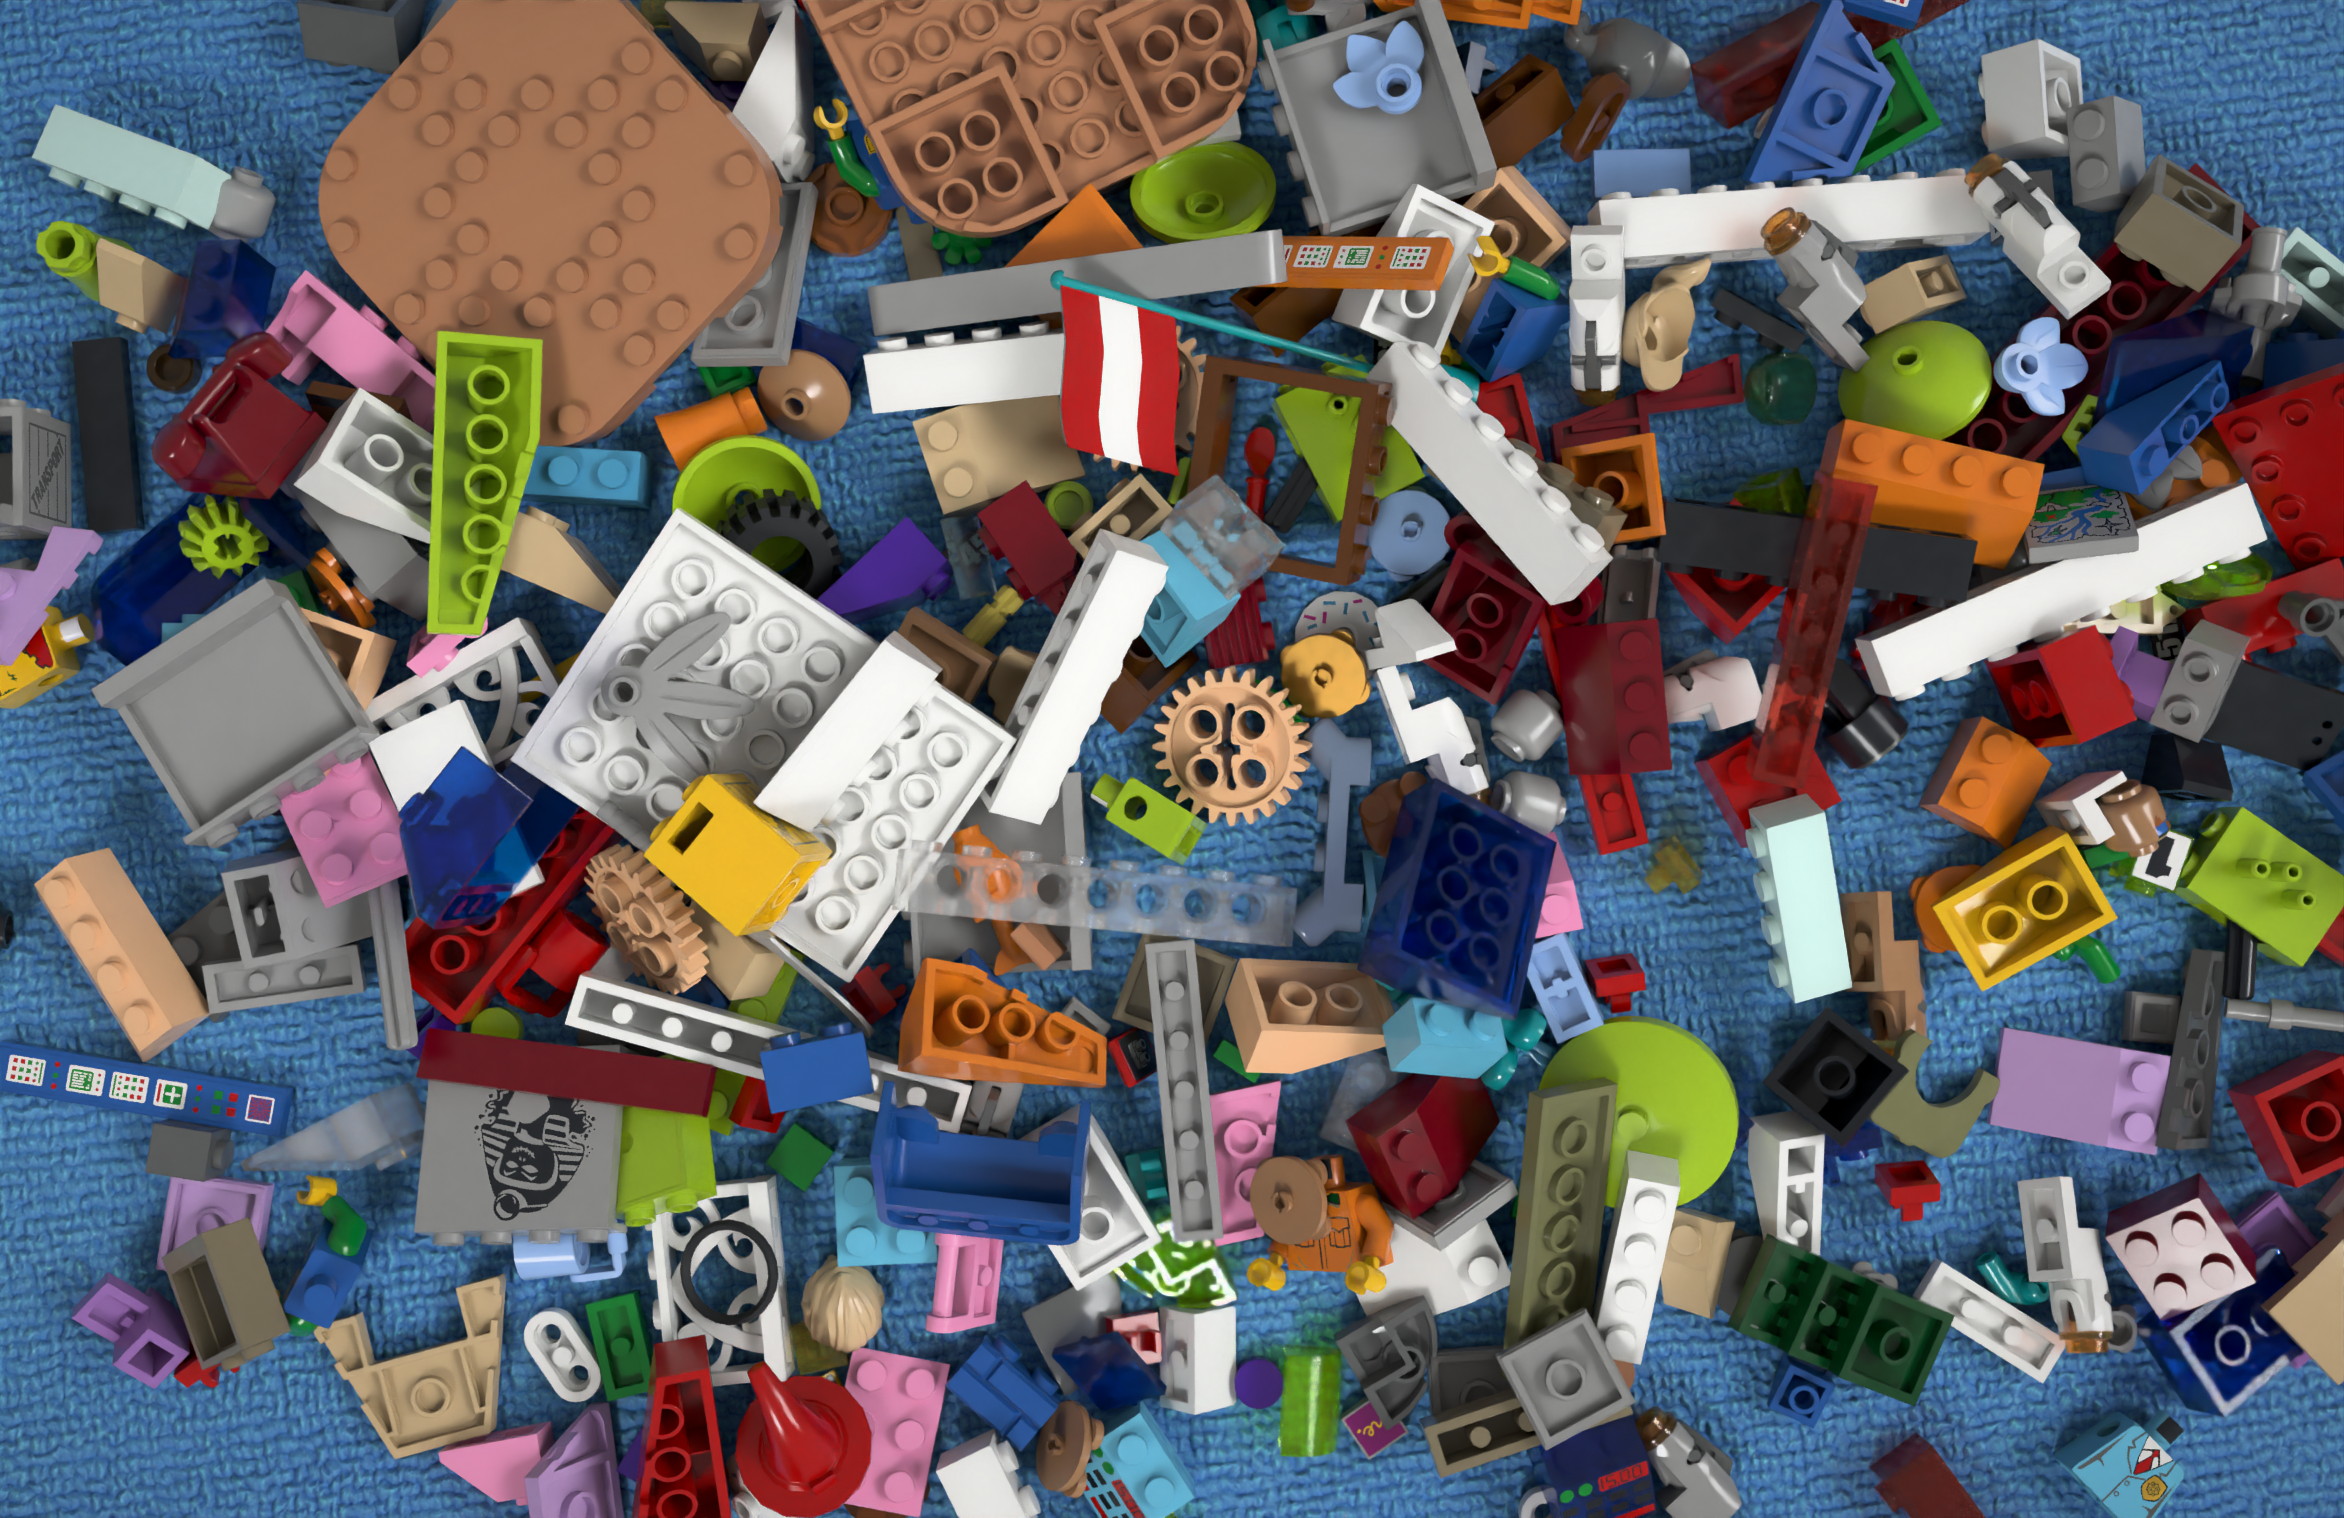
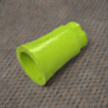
M66 221L51 222L47 230L38 234L36 240L37 253L44 257L47 266L56 274L75 284L88 298L100 302L96 246L99 239L102 238L135 252L127 242L119 238L104 236L80 224Z

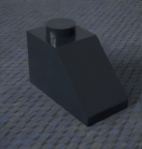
M2172 732L2151 735L2141 784L2154 787L2160 797L2185 803L2232 801L2234 791L2221 744L2202 739L2197 743Z

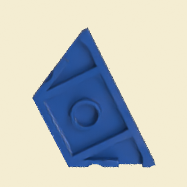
M1823 0L1741 178L1742 180L1751 183H1763L1764 181L1801 180L1815 177L1852 175L1895 84V80L1885 65L1874 58L1872 46L1864 34L1856 32L1842 12L1845 6L1841 0Z

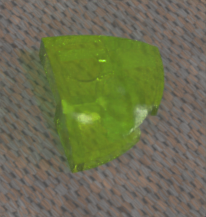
M2251 552L2249 556L2231 563L2219 564L2217 560L2208 564L2207 568H2203L2204 574L2195 579L2177 584L2170 580L2160 584V588L2170 594L2190 600L2236 598L2264 590L2265 584L2271 581L2273 569L2262 556L2256 552Z
M1171 1213L1154 1222L1162 1237L1160 1243L1114 1269L1123 1281L1148 1298L1153 1297L1155 1291L1166 1296L1178 1298V1307L1182 1308L1215 1307L1237 1300L1239 1297L1225 1259L1219 1247L1215 1246L1214 1239L1174 1243Z

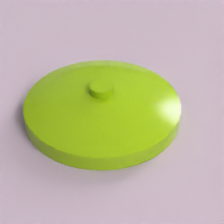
M1644 1016L1608 1018L1603 1020V1025L1566 1040L1550 1060L1538 1090L1602 1077L1618 1084L1604 1205L1615 1208L1627 1150L1678 1159L1681 1188L1676 1207L1697 1198L1717 1181L1730 1161L1735 1147L1739 1127V1107L1736 1091L1726 1068L1705 1043L1675 1024Z

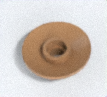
M791 349L788 366H764L758 378L760 403L769 419L788 435L806 441H820L838 433L847 422L851 411V395L848 385L839 370L824 357L807 350ZM794 398H796V399H798L799 401H801V403L803 404V406L799 405V404L794 400Z

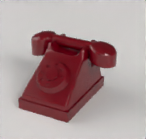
M264 331L255 332L233 342L226 350L225 360L212 368L213 374L184 409L180 413H175L172 416V420L160 429L151 447L154 462L185 491L269 500L328 424L316 411L305 410L266 381L285 370L291 364L293 356L272 334Z
M1463 508L1445 526L1444 536L1446 542L1452 550L1456 551V554L1430 612V615L1454 639L1457 650L1421 661L1495 706L1503 697L1548 602L1472 515ZM1596 576L1574 600L1551 605L1554 613L1569 625L1579 626L1584 624L1602 604L1604 593L1600 579Z

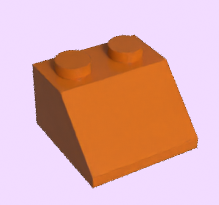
M1655 433L1640 434L1561 449L1562 464L1575 474L1573 481L1584 488L1594 487L1606 492L1614 498L1612 505L1628 515L1613 544L1646 540L1666 535Z
M1983 716L1962 719L1918 805L2006 850L2013 842L2052 763L2026 738Z

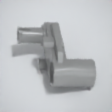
M2277 227L2253 229L2247 272H2243L2240 276L2236 277L2231 287V278H2220L2218 288L2214 290L2207 307L2205 319L2219 324L2213 360L2221 361L2227 386L2254 387L2263 384L2266 343H2270V337L2275 328L2290 327L2301 307L2303 296L2295 293L2296 284L2289 283V280L2280 274L2284 243L2288 233L2285 229Z

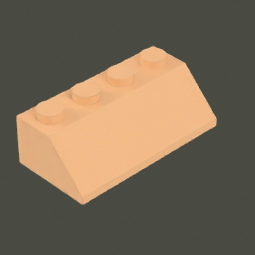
M110 848L66 858L34 884L41 902L143 1062L151 1060L211 1015L208 1002Z

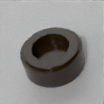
M169 343L157 347L150 354L147 360L146 371L149 380L154 386L167 393L180 395L188 393L196 387L201 378L202 367L200 360L192 351L178 344L170 345Z

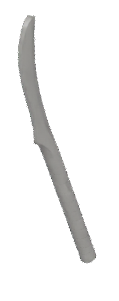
M608 799L597 811L596 815L608 823L609 826L614 828L624 838H627L630 843L642 850L643 853L653 843L650 840L651 833L622 809H619L611 800ZM767 930L747 934L796 969L830 999L858 1028L863 1027L864 1035L868 1039L873 1035L874 1029L849 1002L783 947Z

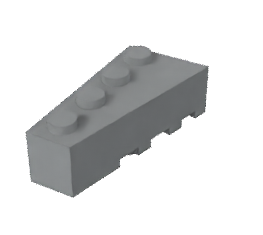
M321 434L279 488L291 499H298L304 507L299 511L302 518L318 533H325L330 540L326 545L327 550L344 567L350 566L357 576L352 581L365 597L372 602L379 598L421 622L428 614L430 544L340 514L294 486L295 481L320 440Z

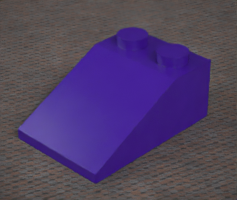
M906 516L824 592L817 601L852 625L922 605L927 599H930L933 603L938 601L954 585L950 578L957 571Z

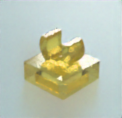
M1674 834L1658 844L1654 855L1659 863L1646 871L1647 876L1644 877V880L1655 894L1673 882L1676 883L1683 894H1686L1701 883L1703 872Z

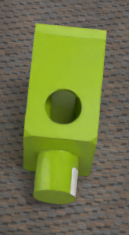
M1104 773L1091 793L1092 799L1109 809L1105 819L1182 866L1208 826L1207 823L1132 776L1124 784L1111 775ZM1146 804L1147 810L1145 815L1140 819H1136L1137 809L1141 805Z

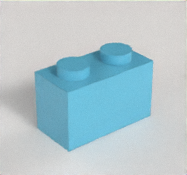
M1412 997L1382 1025L1391 1071L1477 1079L1508 1053L1499 1009L1495 1006Z

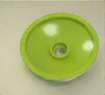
M1233 141L1191 147L1135 174L1130 187L1131 207L1136 220L1151 235L1170 244L1252 233L1269 217L1277 197L1276 179L1269 163L1253 149Z
M1922 320L1908 322L1878 333L1860 346L1870 359L1857 373L1846 368L1843 369L1838 385V398L1845 419L1942 440L1965 427L1983 408L1991 391L1992 366L1985 347L1968 330L1943 321Z
M736 435L717 440L705 446L686 463L677 478L673 490L672 514L676 508H682L716 532L715 528L719 519L727 521L726 510L733 503L738 508L745 505L735 501V497L739 492H750L756 500L764 497L762 489L773 488L776 496H782L784 489L794 491L798 500L805 496L813 501L817 510L821 509V497L810 468L792 449L767 437ZM787 536L771 537L761 542L753 550L751 556L778 573L793 564L804 554L805 545Z

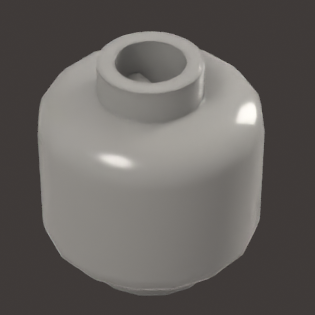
M234 166L232 173L226 172L232 177L225 180L221 185L216 214L208 230L226 240L247 244L249 238L255 239L265 234L276 199L273 192L262 185L264 179L262 175L244 167Z
M1522 689L1516 690L1491 720V727L1494 735L1491 737L1492 742L1500 751L1516 762L1521 763L1523 759L1539 760L1564 730L1563 720L1558 713L1561 709L1560 703L1551 694L1542 689H1538L1536 693Z
M1518 770L1510 772L1503 780L1500 779L1494 784L1489 798V812L1495 818L1498 827L1504 832L1539 839L1547 836L1555 825H1559L1563 821L1566 812V801L1560 794L1557 782L1552 778Z

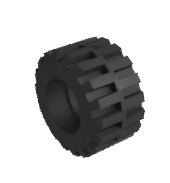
M772 488L762 489L764 497L755 500L752 493L743 496L745 505L741 508H738L733 503L726 510L727 521L721 519L718 521L715 528L718 534L749 555L752 554L753 550L761 542L771 537L787 536L800 541L805 545L801 561L791 571L780 576L816 600L831 587V583H835L841 578L842 574L838 565L843 564L838 540L826 515L821 509H816L813 501L805 496L798 500L794 491L784 489L782 496H776Z

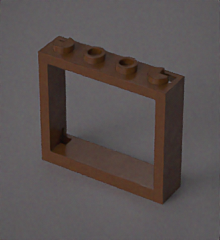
M1228 354L1206 355L1183 521L1194 534L1200 537L1210 556L1215 560L1343 586L1359 581L1361 575H1365L1367 560L1371 559V546L1366 545L1369 526L1375 524L1379 512L1380 501L1378 496H1374L1377 476L1381 477L1387 463L1388 450L1386 446H1382L1385 426L1391 425L1395 410H1392L1394 396L1390 395L1392 383ZM1238 376L1362 398L1335 564L1215 540Z

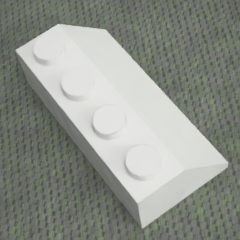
M894 630L880 644L753 803L760 809L809 833L819 821L828 827L847 804L839 797L851 782L860 788L878 766V763L871 759L873 754L882 743L892 748L909 728L910 724L903 720V718L912 706L917 704L920 708L924 709L942 687L935 680L942 668Z

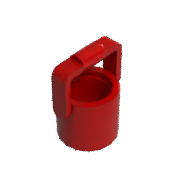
M559 907L531 943L523 946L495 980V986L510 1005L530 1014L538 1013L547 1018L555 1017L573 997L579 976L594 968L610 948V943L594 926L571 910ZM529 967L541 978L557 988L547 1001L542 1000L540 996L522 987H514L515 983Z

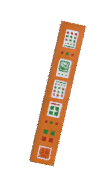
M1283 236L1288 281L1251 287L1439 291L1454 247L1450 239L1445 237Z

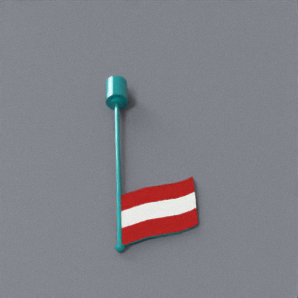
M1063 270L1053 272L1050 277L1051 286L1055 290H1059L1064 349L1059 407L1062 434L1065 445L1069 448L1180 476L1176 463L1174 442L1180 375L1175 319L1368 374L1375 366L1064 276ZM1439 363L1451 377L1459 379L1471 390L1473 394L1471 400L1476 404L1479 393L1478 375Z

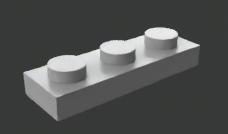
M360 941L351 942L296 960L245 970L241 957L209 961L202 965L210 1014L363 993L367 989Z

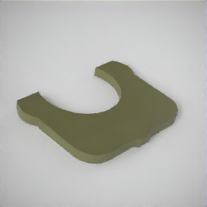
M1909 1028L1897 1039L1894 1054L1892 1055L1909 1072L1876 1109L1869 1120L1893 1133L1894 1138L1907 1146L1915 1145L1935 1157L1945 1158L1954 1154L1959 1149L1984 1109V1106L1995 1098L1999 1090L2000 1079L1977 1067L1972 1081L1957 1097L1939 1104L1925 1102L1920 1097L1916 1088V1069L1922 1054L1933 1041Z

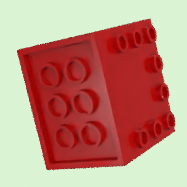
M2344 362L2230 401L2211 420L2295 570L2344 556Z

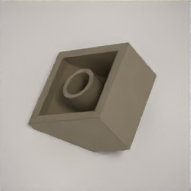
M2158 154L2116 220L2113 241L2117 243L2119 250L2127 257L2136 261L2144 259L2159 268L2161 275L2170 283L2179 287L2187 285L2200 293L2240 248L2244 205Z

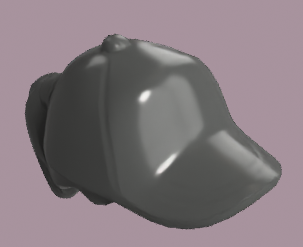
M1580 10L1578 25H1566L1563 33L1565 46L1568 49L1575 50L1585 58L1587 70L1592 78L1599 74L1617 73L1631 87L1629 101L1640 97H1671L1682 92L1690 81V62L1685 51L1675 42L1649 27L1635 23L1627 18H1612L1591 25L1588 12Z

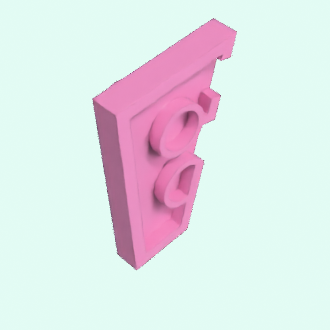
M1281 1079L1210 1093L1224 1235L1222 1239H1214L1215 1246L1264 1236V1231L1259 1226L1252 1211L1250 1187L1259 1162L1262 1159L1272 1157Z

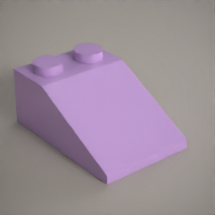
M2001 1027L1994 1076L2000 1079V1085L1995 1098L1989 1103L1987 1124L2098 1146L2156 1155L2157 1147L2155 1144L2171 1056Z

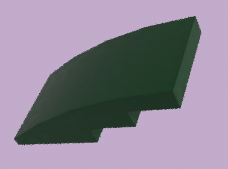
M1767 1233L1727 1325L1739 1333L1778 1347L1788 1355L1827 1369L1839 1378L1915 1407L1955 1315L1865 1274Z

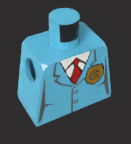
M2159 1410L2143 1427L2118 1411L2110 1414L2059 1449L2053 1457L2111 1518H2155L2184 1478V1471L2165 1452L2184 1433V1430L2162 1410Z

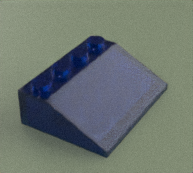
M1433 778L1403 796L1357 970L1401 992L1507 1020L1516 1019L1557 842L1437 778Z

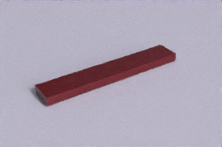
M428 1028L416 1077L436 1082L707 1118L717 1067L710 1064Z

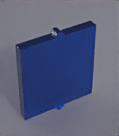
M1118 1331L1092 1338L1082 1336L1078 1342L1054 1348L1051 1355L1101 1411L1126 1404L1136 1406L1138 1401L1165 1395L1167 1389L1163 1381Z

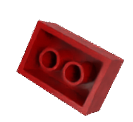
M2096 625L2066 631L2055 638L2042 642H2034L2032 640L2018 646V652L2010 657L1989 662L1988 659L1984 661L2015 733L2026 738L2035 748L2081 744L2137 720L2132 709L2134 706L2133 694L2129 686L2119 679L2111 661L2114 656L2111 644L2104 634L2098 632Z

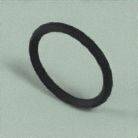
M728 1219L704 1225L694 1233L686 1244L681 1258V1283L686 1297L703 1317L715 1323L740 1325L754 1320L765 1311L776 1292L778 1266L773 1249L759 1231L744 1222ZM732 1230L748 1236L758 1245L767 1263L768 1279L762 1298L749 1311L741 1314L728 1315L709 1308L700 1299L692 1283L690 1269L695 1249L704 1238L717 1231Z

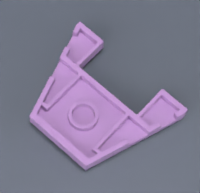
M52 526L35 571L0 567V665L11 666L50 615L45 609L60 589L68 590L79 576L74 570L89 552L95 555L99 550L103 539L94 530Z

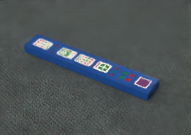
M9 1039L0 1041V1091L274 1137L286 1135L294 1087Z

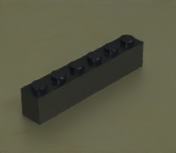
M1662 496L1666 535L1655 538L1653 556L1657 562H1664L1663 569L1666 571L1693 574L1695 567L1715 569V577L1743 581L1745 573L1765 576L1764 583L1781 587H1795L1796 580L1816 582V590L1834 594H1845L1847 586L1867 589L1866 596L1889 601H1896L1898 593L1918 595L1917 603L1934 607H1948L1949 600L1966 602L1978 543L1977 540L1967 534Z

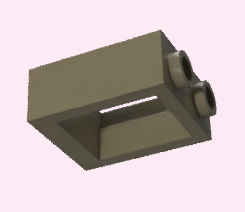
M249 1217L203 1232L161 1257L202 1370L221 1363L225 1372L246 1364L256 1357L276 1349L273 1340L291 1331Z

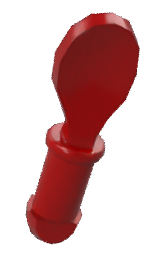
M1265 427L1254 428L1248 434L1244 444V459L1252 474L1251 477H1246L1245 480L1248 484L1245 512L1242 513L1244 524L1252 530L1258 529L1264 522L1266 486L1269 484V479L1264 477L1275 454L1274 436Z

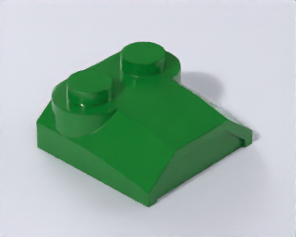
M1896 38L1872 51L1874 58L1885 65L1895 80V84L1851 176L1878 163L1904 147L1921 141L1927 134L1942 126L1938 114Z

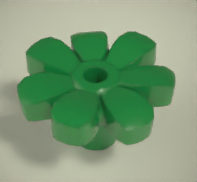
M937 227L936 229L941 232L934 234L931 238L934 250L943 251L947 249L944 259L952 267L960 265L962 256L965 257L971 266L980 263L982 255L978 248L989 249L993 243V237L973 238L959 236Z

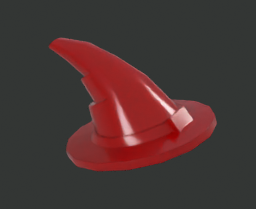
M765 1361L755 1364L747 1371L757 1398L750 1403L737 1432L735 1457L743 1484L762 1506L784 1517L816 1518L839 1509L859 1490L871 1464L873 1435L863 1407L845 1387L824 1377L793 1376L788 1378L787 1381H780Z

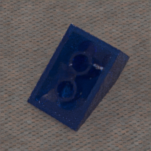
M2201 308L2113 338L2091 429L2107 413L2212 360L2221 361L2225 381L2229 388L2230 401L2239 399L2240 393L2237 390L2242 372L2252 357L2253 346L2250 343L2255 326ZM2210 421L2203 429L2213 426V422Z
M2269 1244L2254 1252L2256 1255L2255 1284L2163 1321L2152 1310L2136 1323L2138 1335L2186 1409L2226 1417L2303 1352L2292 1338L2261 1307L2265 1301L2296 1276L2276 1245Z

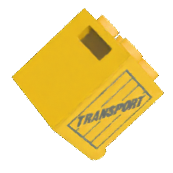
M743 773L707 774L705 777L701 775L682 794L681 798L685 803L673 817L671 815L667 816L654 828L650 835V840L653 843L643 856L734 936L738 937L771 929L776 921H780L786 916L789 905L818 869L826 866L831 860L830 854L833 851L811 832L809 833L755 805L753 802L762 790Z

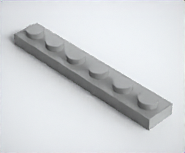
M1194 939L1145 943L1174 1243L1222 1239L1224 1235Z

